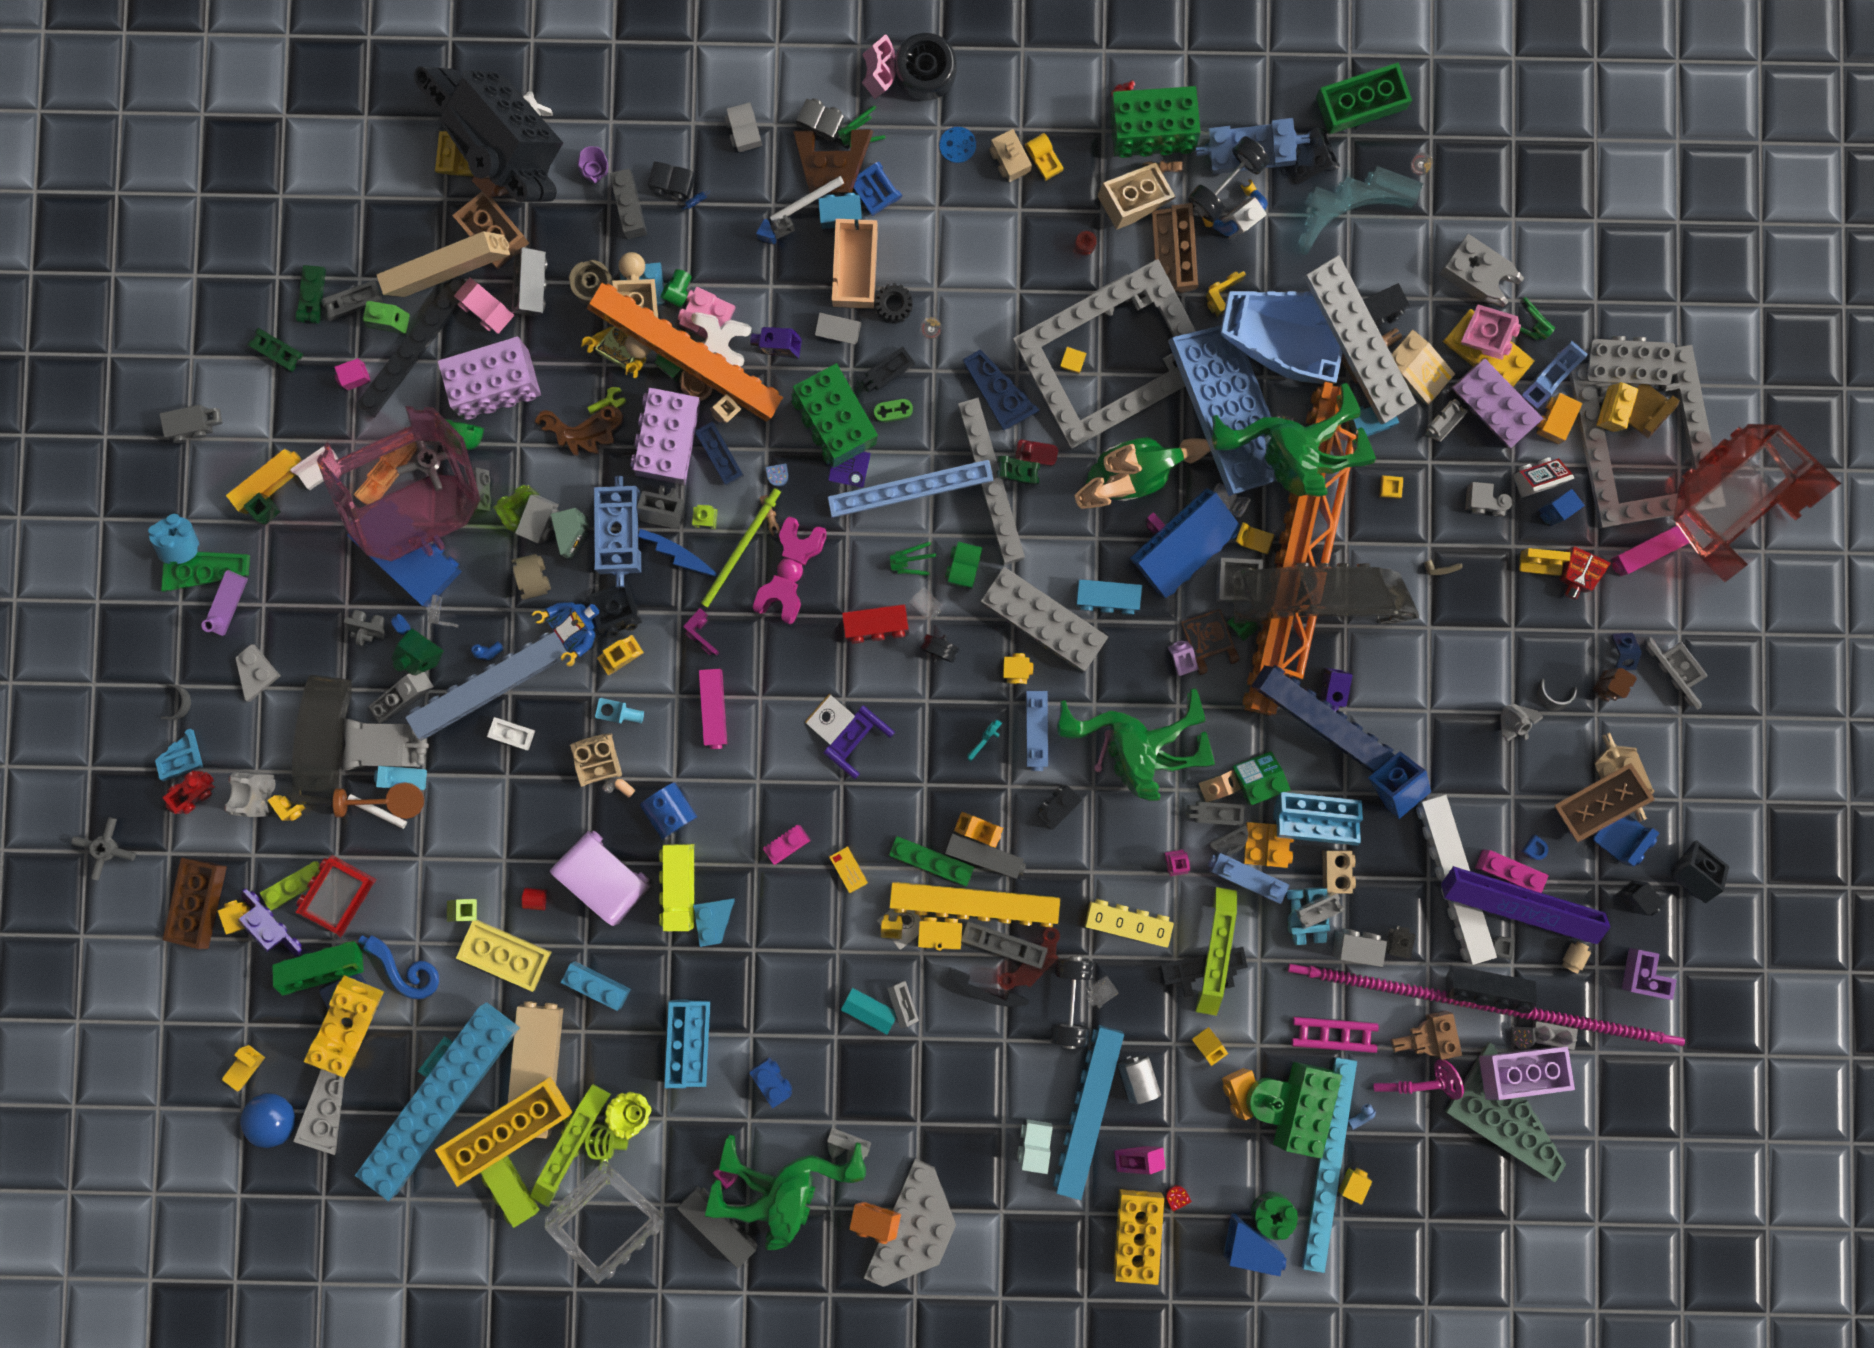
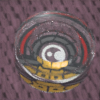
M1426 153L1415 155L1411 161V169L1417 175L1427 174L1433 166L1431 156Z
M933 317L926 318L921 324L923 336L927 339L937 338L941 334L940 321Z

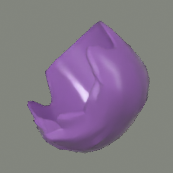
M593 146L586 147L580 152L577 163L580 174L588 181L598 183L602 177L607 175L609 168L604 152L599 147Z

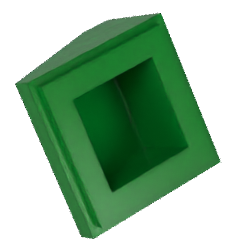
M1243 609L1227 622L1242 641H1245L1258 629L1256 621Z

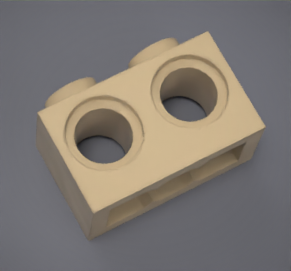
M1322 850L1323 887L1327 888V894L1332 892L1353 893V889L1356 887L1355 876H1352V868L1355 867V855H1352V851ZM1341 855L1344 863L1342 866L1337 867L1335 859ZM1341 876L1344 879V885L1341 888H1337L1335 881Z

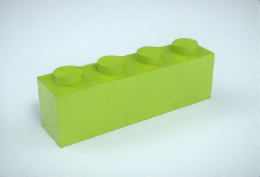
M508 1155L480 1172L484 1185L487 1188L489 1187L493 1193L494 1202L497 1206H501L504 1211V1219L513 1228L531 1218L540 1210L535 1200L530 1197L529 1190Z

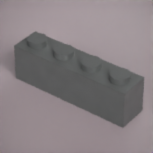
M697 1186L681 1202L677 1209L739 1269L756 1251L758 1246L756 1238L749 1232L746 1234L741 1229L742 1225L735 1218L705 1217L710 1193L705 1188L701 1189Z

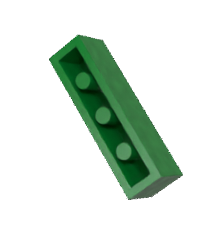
M352 941L344 942L342 945L324 948L311 954H303L301 957L283 960L280 963L273 964V987L284 996L342 979L344 975L349 977L363 973V951Z

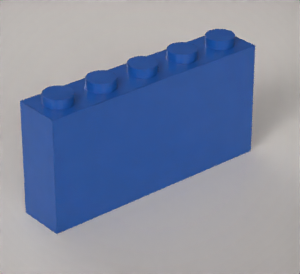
M1206 488L1130 559L1154 590L1167 598L1174 594L1183 582L1188 581L1196 570L1203 567L1208 559L1220 552L1229 540L1234 539L1241 526L1218 494Z
M381 499L347 536L416 601L428 608L462 572L458 568L459 563L451 556L447 558L443 554L445 550L436 542L432 544L428 540L430 536L421 528L417 530L413 526L415 522L406 514L402 516L398 512L400 508L391 500L387 502Z

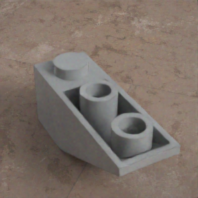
M425 672L416 676L407 674L368 707L380 724L421 698L434 686Z

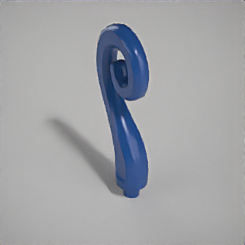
M363 935L360 937L358 943L364 945V951L380 960L390 983L400 994L411 999H425L437 990L439 974L431 963L417 961L408 968L407 979L413 985H417L420 982L419 977L416 975L418 970L426 971L429 976V981L425 987L413 988L407 985L400 977L392 953L383 941L373 935L370 938Z

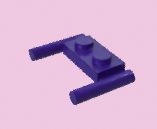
M864 705L854 715L855 717L823 752L854 780L860 773L848 764L845 759L870 729L875 725L889 738L895 733L894 730Z

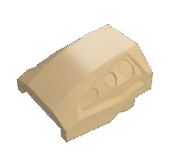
M612 733L586 738L570 745L581 787L600 780L622 776Z

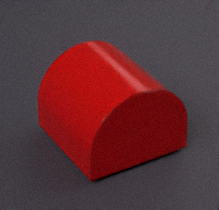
M525 888L522 895V908L544 911L546 908L547 889Z

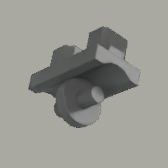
M354 610L350 618L345 617L343 623L347 624V630L351 632L350 637L356 638L357 645L362 646L365 641L371 642L373 637L384 640L386 635L384 631L385 620L382 616L373 615L371 622L368 623L364 622L366 619L364 612Z

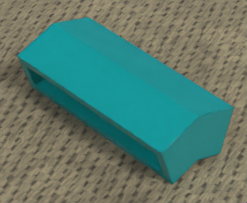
M854 988L851 989L841 1009L843 1012L888 1035L897 1018L895 1010Z

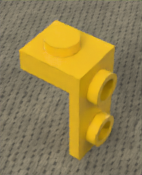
M1244 271L1240 274L1234 272L1226 278L1227 281L1221 284L1216 282L1209 287V291L1206 294V298L1209 301L1207 305L1210 311L1215 313L1217 317L1224 314L1226 306L1220 292L1242 281L1246 276Z

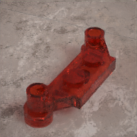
M1047 927L1043 931L1044 940L1040 946L1046 947L1048 950L1042 968L1022 963L1015 972H1004L1000 975L999 985L1001 988L1010 990L1014 986L1027 985L1030 988L1059 958L1056 955V946L1060 939V933L1055 927ZM1053 931L1054 937L1048 938V932ZM1005 977H1010L1011 981L1009 983H1004L1003 979Z

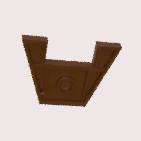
M871 129L851 130L850 151H814L815 132L794 131L809 192L811 193L841 176L844 184L827 194L852 193L874 131Z

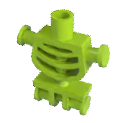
M565 1118L563 1120L565 1125L564 1129L561 1130V1134L564 1133L567 1125L571 1120L570 1118ZM606 1122L595 1123L583 1142L585 1143L588 1156L592 1159H600L598 1170L611 1168V1165H608V1159L614 1155V1149L626 1151L628 1147V1140L616 1137ZM600 1128L597 1135L592 1136L594 1129ZM604 1129L607 1130L605 1136L601 1137ZM591 1144H594L595 1152L593 1151Z

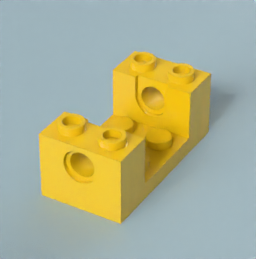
M344 975L335 989L329 1003L330 1008L318 1035L310 1046L304 1062L345 1078L353 1064L384 991ZM350 1018L353 1025L351 1027L344 1026L342 1019Z

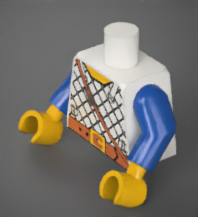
M1249 179L1248 186L1244 187L1241 185L1245 195L1250 196L1221 220L1217 219L1212 223L1203 218L1206 227L1213 226L1215 230L1232 238L1244 233L1267 215L1265 209L1268 206V202L1256 189L1252 180Z

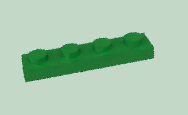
M896 836L889 854L891 857L964 886L968 885L974 870V866L899 836Z

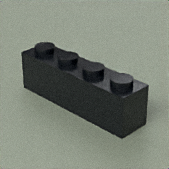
M1452 965L1446 975V998L1530 1014L1537 1004L1536 981Z

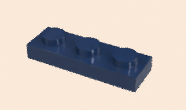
M713 421L695 431L726 486L744 476Z

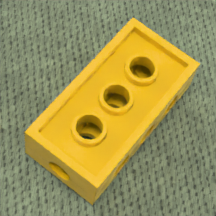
M1119 1189L1113 1271L1116 1282L1158 1285L1164 1197L1161 1192ZM1138 1212H1145L1144 1217L1140 1219L1135 1218ZM1136 1234H1144L1140 1240L1134 1239ZM1136 1255L1142 1256L1139 1261L1132 1260Z

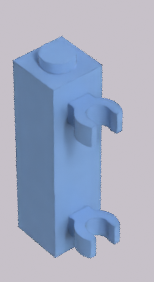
M1026 691V767H1031V771H1043V767H1048L1047 691Z
M1217 852L1216 856L1212 855L1208 863L1210 867L1209 872L1279 904L1282 903L1289 884Z

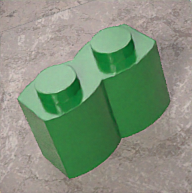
M958 542L957 547H952L950 558H953L952 567L948 566L945 578H948V584L972 590L982 547Z

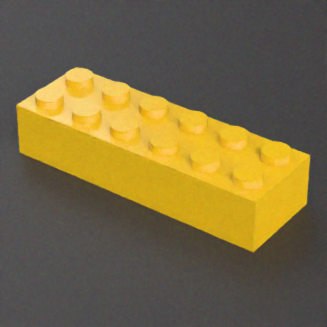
M550 1076L442 1144L435 1151L458 1187L561 1122L573 1112Z

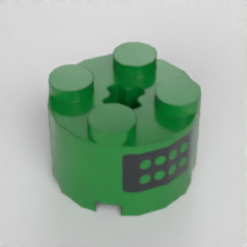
M1270 1191L1262 1196H1258L1252 1204L1251 1215L1253 1222L1261 1234L1267 1238L1286 1240L1295 1230L1298 1221L1297 1210L1289 1199L1281 1193ZM1277 1213L1278 1216L1272 1219L1271 1215H1275Z

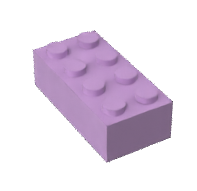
M1485 358L1481 359L1451 387L1461 400L1508 448H1512L1543 419Z
M1548 1047L1479 1056L1486 1100H1503L1575 1090L1568 1047Z

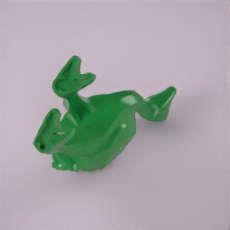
M1347 383L1341 384L1340 395L1336 396L1339 411L1330 418L1308 427H1303L1301 424L1288 419L1263 417L1244 429L1232 430L1220 420L1218 415L1212 416V444L1215 450L1228 451L1237 449L1257 437L1264 436L1266 446L1265 460L1267 464L1272 466L1275 471L1276 480L1279 483L1281 482L1284 489L1297 496H1325L1328 494V490L1325 485V479L1320 474H1334L1348 467H1363L1373 464L1376 460L1367 434L1362 427L1356 430V439L1352 440L1353 454L1333 456L1325 454L1318 449L1322 442L1333 436L1337 427L1343 422L1360 417V407Z
M1196 688L1191 689L1190 693H1187V708L1182 719L1169 726L1148 731L1144 724L1136 718L1116 711L1105 712L1088 721H1078L1072 716L1066 701L1060 702V715L1057 723V733L1060 737L1069 739L1082 738L1103 727H1111L1110 745H1107L1110 757H1114L1116 765H1114L1116 776L1121 777V781L1139 798L1148 801L1160 800L1159 785L1153 780L1155 771L1174 772L1183 768L1215 765L1206 731L1201 732L1197 736L1196 753L1191 757H1174L1160 750L1163 746L1174 742L1185 728L1205 722L1204 711Z
M729 1134L725 1141L719 1170L739 1175L752 1190L758 1191L764 1196L747 1206H728L723 1201L721 1181L716 1180L710 1191L705 1217L735 1218L747 1223L756 1220L767 1221L771 1230L766 1235V1250H778L787 1247L799 1231L800 1226L805 1225L808 1219L810 1207H807V1204H811L816 1188L812 1186V1171L843 1183H855L865 1179L866 1166L862 1157L861 1143L857 1142L855 1144L851 1159L845 1165H835L817 1156L809 1155L788 1163L778 1171L776 1176L757 1172L741 1164L736 1152L735 1135Z

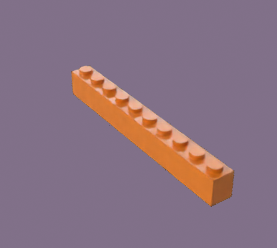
M601 283L586 309L721 394H728L734 402L767 422L772 418L783 399L776 389L761 384L762 381L755 376L750 377L744 373L743 368L740 366L731 365L721 354L712 353L704 343L695 342L690 339L688 333L676 330L669 321L665 319L660 320L654 316L653 311L646 307L641 308L635 304L636 301L633 298L619 294L614 286Z

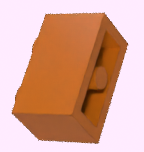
M857 1203L854 1205L849 1230L857 1232L856 1235L867 1238L870 1236L875 1238V1241L878 1243L887 1244L897 1237L901 1214L870 1203Z

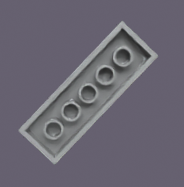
M1006 567L999 573L980 604L1082 673L1087 670L1108 638L1107 635Z

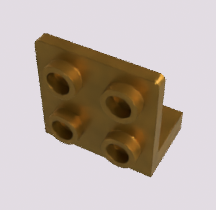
M1640 384L1637 387L1638 393L1628 424L1649 439L1676 409L1680 400L1674 396L1667 399L1650 385Z

